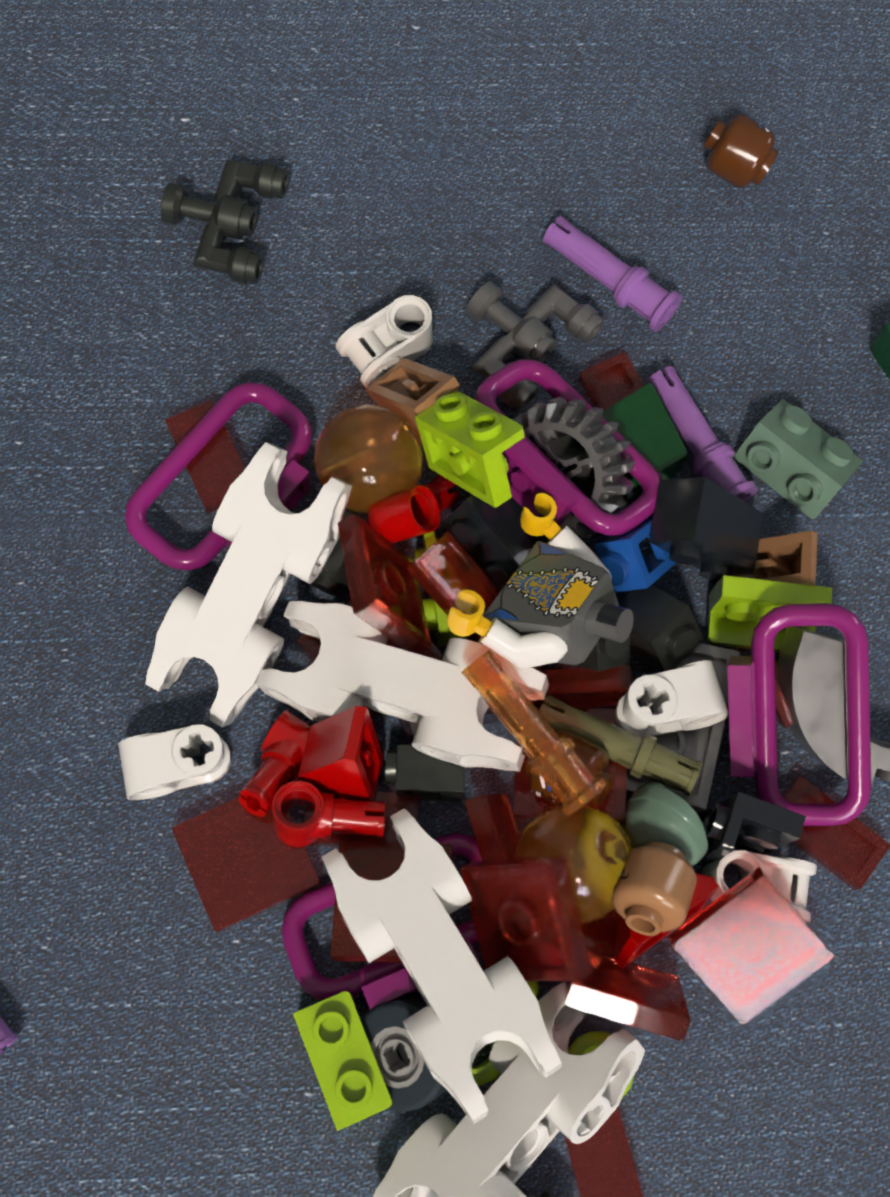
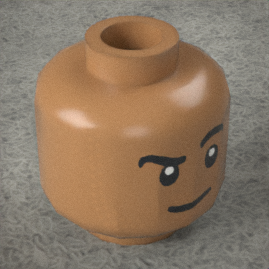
M661 842L647 843L625 854L613 888L611 901L617 913L625 919L627 926L639 934L655 936L660 932L673 931L683 925L686 920L697 877L693 867L679 849Z

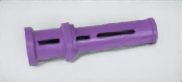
M563 216L555 219L558 227L553 222L550 224L544 234L543 243L555 249L614 293L613 299L621 308L630 307L649 321V328L654 332L660 331L668 323L678 309L683 295L677 291L670 293L649 278V271L644 267H630L588 235L577 229Z
M673 366L665 367V377L661 370L654 373L647 380L646 385L651 383L655 388L682 442L692 456L691 471L694 476L706 477L744 502L748 501L758 491L757 485L754 481L746 480L733 459L735 456L733 447L726 442H719L678 377L676 369Z

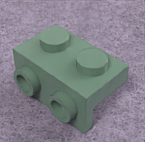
M784 399L758 422L734 456L739 463L811 519H815L864 462L853 453V450L846 442L829 435L812 422L811 417L806 411L797 406H792Z

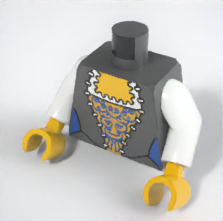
M538 493L534 499V506L544 517H537L528 508L523 507L520 522L525 533L537 537L545 535L550 540L548 544L537 541L485 613V603L479 594L471 590H461L455 601L458 609L451 607L447 616V624L452 633L459 636H469L474 632L481 635L479 642L523 669L552 663L569 665L583 663L600 638L619 643L625 642L632 631L634 621L633 612L628 608L619 606L612 585L610 571L567 525L562 529L554 521L557 513V505L554 499L545 493Z

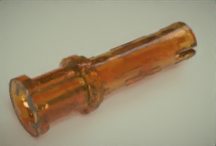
M491 649L461 672L471 685L476 688L509 733L522 746L525 753L531 759L528 763L531 767L529 771L534 777L542 776L563 803L561 811L566 817L588 803L608 785L602 777L594 778L575 754L573 749L576 744L570 737L567 739L565 735L559 737L553 728L549 726L537 708L505 671Z

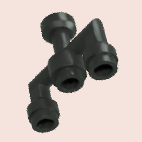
M226 159L215 193L216 203L188 197V193L183 185L169 182L162 196L161 220L164 223L173 225L179 224L185 217L209 222L204 228L193 265L228 274L234 282L257 284L262 272V254L255 253L253 249L238 247L232 251L219 247L223 236L240 240L243 235L251 237L255 229L257 208L249 206L248 200L236 197L238 187L254 189L263 198L273 200L275 197L283 199L287 191L289 171L288 169L280 168L278 164L269 162L254 166Z

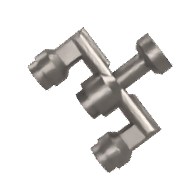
M489 281L481 286L471 298L466 308V313L475 321H484L489 318L505 331L507 335L500 337L472 368L486 379L504 367V362L513 353L517 354L521 359L536 360L543 363L557 344V341L552 338L553 331L543 324L552 313L565 323L568 334L576 340L580 339L585 344L589 343L598 334L605 320L598 315L599 312L590 304L577 303L555 284L526 311V316L521 319L501 303L502 290L492 281ZM523 380L500 394V399L510 408L514 407L519 412H522L534 400L539 392V387L532 381Z

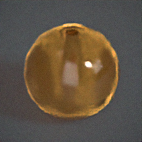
M364 404L343 410L325 425L316 441L314 466L322 485L326 484L331 477L339 478L352 485L346 505L348 510L368 513L369 507L374 503L417 484L421 477L424 454L408 420L404 416L386 406Z
M582 803L547 808L523 829L515 853V876L519 889L528 903L551 920L566 924L587 923L601 919L615 909L611 901L613 888L623 871L627 855L632 848L629 838L620 824L605 812Z

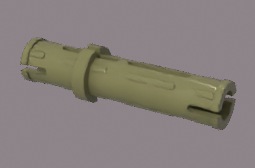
M550 695L546 696L534 723V728L541 729L550 734H555L561 730L571 731L604 749L608 753L610 760L631 769L630 775L639 779L642 775L669 785L690 796L703 766V762L683 756L656 743L658 738L647 734L644 738L635 733L628 732L610 722L571 707Z

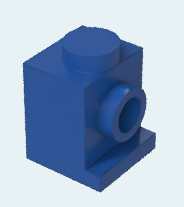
M654 513L633 530L623 535H605L594 544L600 561L612 575V585L615 592L647 589L676 564V562L668 558V552L651 544L654 554L643 555L639 543L646 537L649 539Z

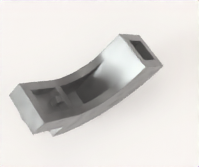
M787 627L777 667V689L783 715L800 744L815 759L848 780L845 642L838 638L799 627ZM870 738L871 786L875 776L890 782V743Z

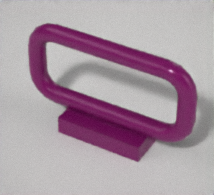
M526 359L509 363L487 377L477 388L474 399L504 415L496 405L495 400L497 396L518 382L529 380L540 385L551 397L565 398L567 404L575 399L585 400L551 367L536 360ZM585 400V407L587 412L593 407ZM602 417L601 424H607L608 422ZM618 431L613 434L616 442L626 440ZM526 435L522 440L502 452L509 466L507 477L512 498L522 508H528L533 515L544 517L543 514L536 510L534 499L538 493H545L551 496L557 505L554 521L559 526L563 524L568 514L572 512L583 524L595 532L604 535H623L633 530L654 513L661 477L652 464L631 444L620 453L622 459H628L636 463L633 470L629 471V473L641 485L642 494L617 514H609L598 508Z
M253 382L243 383L231 388L213 405L132 494L126 504L124 518L127 530L140 546L160 562L173 569L190 571L204 567L224 547H226L228 552L232 542L214 533L212 529L194 548L180 549L148 524L146 513L154 501L238 409L245 404L257 403L263 406L290 428L291 440L284 448V450L288 451L287 461L277 485L278 496L283 506L292 511L311 490L309 471L299 464L311 446L312 430L309 420L297 406L275 389L263 383Z
M809 603L775 607L761 617L753 630L751 656H730L727 664L731 777H754L755 773V787L758 799L806 816L803 826L847 824L860 816L869 803L872 788L869 642L866 629L855 613L840 605ZM831 626L838 629L844 638L848 790L844 799L837 803H793L784 799L779 792L774 642L778 632L786 627Z
M452 833L442 835L434 840L444 848L448 857L459 855L464 856L470 861L486 896L487 904L484 912L477 918L456 926L479 963L472 944L486 939L498 931L503 924L509 907L507 888L493 856L484 843L467 834ZM405 852L355 873L367 880L388 878L400 868ZM332 882L305 893L296 899L285 913L281 928L283 946L298 983L303 991L316 1000L322 1001L343 991H348L352 997L364 993L371 1010L381 1003L396 1000L415 993V995L420 994L397 953L338 978H326L320 974L306 941L304 926L312 915L337 905Z

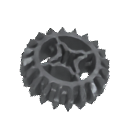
M557 397L549 400L548 404L542 401L533 404L527 410L528 413L523 412L514 417V421L523 425L525 435L558 468H561L560 465L567 467L577 464V468L567 472L566 476L598 508L609 514H617L625 509L628 503L622 495L632 491V487L635 484L624 477L623 474L633 470L636 463L628 459H622L620 452L629 447L630 441L620 440L616 442L613 434L617 431L619 423L611 421L605 425L601 424L603 408L595 407L586 412L585 400L575 399L567 404L565 398ZM570 436L576 439L585 449H580L576 446ZM592 468H594L595 474L594 490L589 480ZM593 490V494L590 497L589 492ZM572 512L568 514L563 524L560 525L562 529L567 525L577 536L585 539L597 533L583 524Z

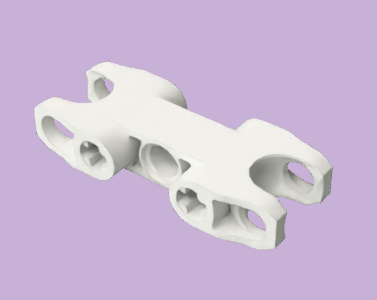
M267 442L254 455L242 474L230 485L214 518L212 531L231 541L232 544L206 596L188 586L177 595L156 634L154 652L146 675L145 684L160 692L162 689H169L177 681L191 658L196 657L205 660L213 667L218 677L219 686L216 698L210 709L209 720L221 727L232 724L248 700L259 689L256 682L262 669H272L284 644V638L263 627L290 574L311 584L322 571L339 538L343 514L352 485L343 480L331 477L323 485L317 498L308 509L301 513L291 512L283 506L278 496L277 487L280 475L287 461L288 451Z
M289 601L283 616L290 621V626L298 629L299 632L319 639L321 642L320 651L310 666L298 672H283L271 668L262 669L256 685L265 694L295 708L309 719L317 722L354 706H364L380 713L419 724L412 741V746L426 755L466 768L484 767L520 772L525 755L522 753V747L515 745L510 740L486 731L483 727L484 715L491 704L504 697H521L533 701L544 700L549 686L545 674L532 667L519 668L484 644L462 638L449 639L442 661L386 645L392 625L374 613L341 603L323 604Z
M404 808L390 816L393 822L392 827L396 832V838L405 852L400 868L392 876L382 880L364 879L350 868L342 853H339L336 848L321 858L333 883L338 908L343 920L367 962L371 963L390 950L395 949L426 1002L427 1006L402 1022L433 1078L452 1095L471 1122L475 1124L489 1115L485 1098L472 1075L473 1061L477 1053L485 1045L495 1041H510L520 1046L529 1056L536 1069L545 1078L559 1070L562 1063L546 1029L539 1002L514 962L507 956L484 971L480 967L449 916L472 901L470 893L444 848L429 836Z
M568 980L555 986L538 1002L546 1029L561 1060V1068L545 1078L536 1069L529 1056L520 1046L510 1041H496L491 1049L489 1061L501 1076L483 1095L485 1104L489 1109V1115L475 1124L466 1115L457 1125L448 1115L443 1113L434 1115L426 1120L400 1148L390 1169L375 1190L373 1197H527L515 1185L518 1179L559 1131L572 1143L579 1144L591 1138L619 1106L629 1082L641 1064L645 1053L644 1048L632 1034L623 1028L608 1036L593 1052L584 1055H570L568 1052L570 1036L585 1016L589 1002L584 998L580 990Z

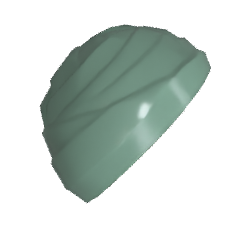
M657 782L645 783L633 792L627 802L624 815L625 834L632 849L651 842H661L679 849L691 866L697 864L708 850V841L704 825L695 810L683 798Z

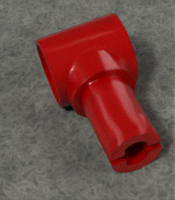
M440 475L424 486L415 485L375 499L370 504L368 510V521L374 536L381 543L390 545L434 532L439 527L440 512L446 508H451L459 501V490L451 493L448 492L456 484Z
M287 710L278 717L269 730L261 746L260 752L263 755L261 756L260 768L238 796L242 807L255 816L263 817L272 807L274 795L281 786L300 779L298 773L311 725Z
M299 780L291 781L281 786L275 793L272 801L275 832L278 838L289 846H308L318 838L331 839L332 833L374 835L377 837H383L385 800L366 801L334 798V793L320 792L311 783ZM296 805L307 806L314 813L310 820L300 824L291 823L283 816L287 809Z

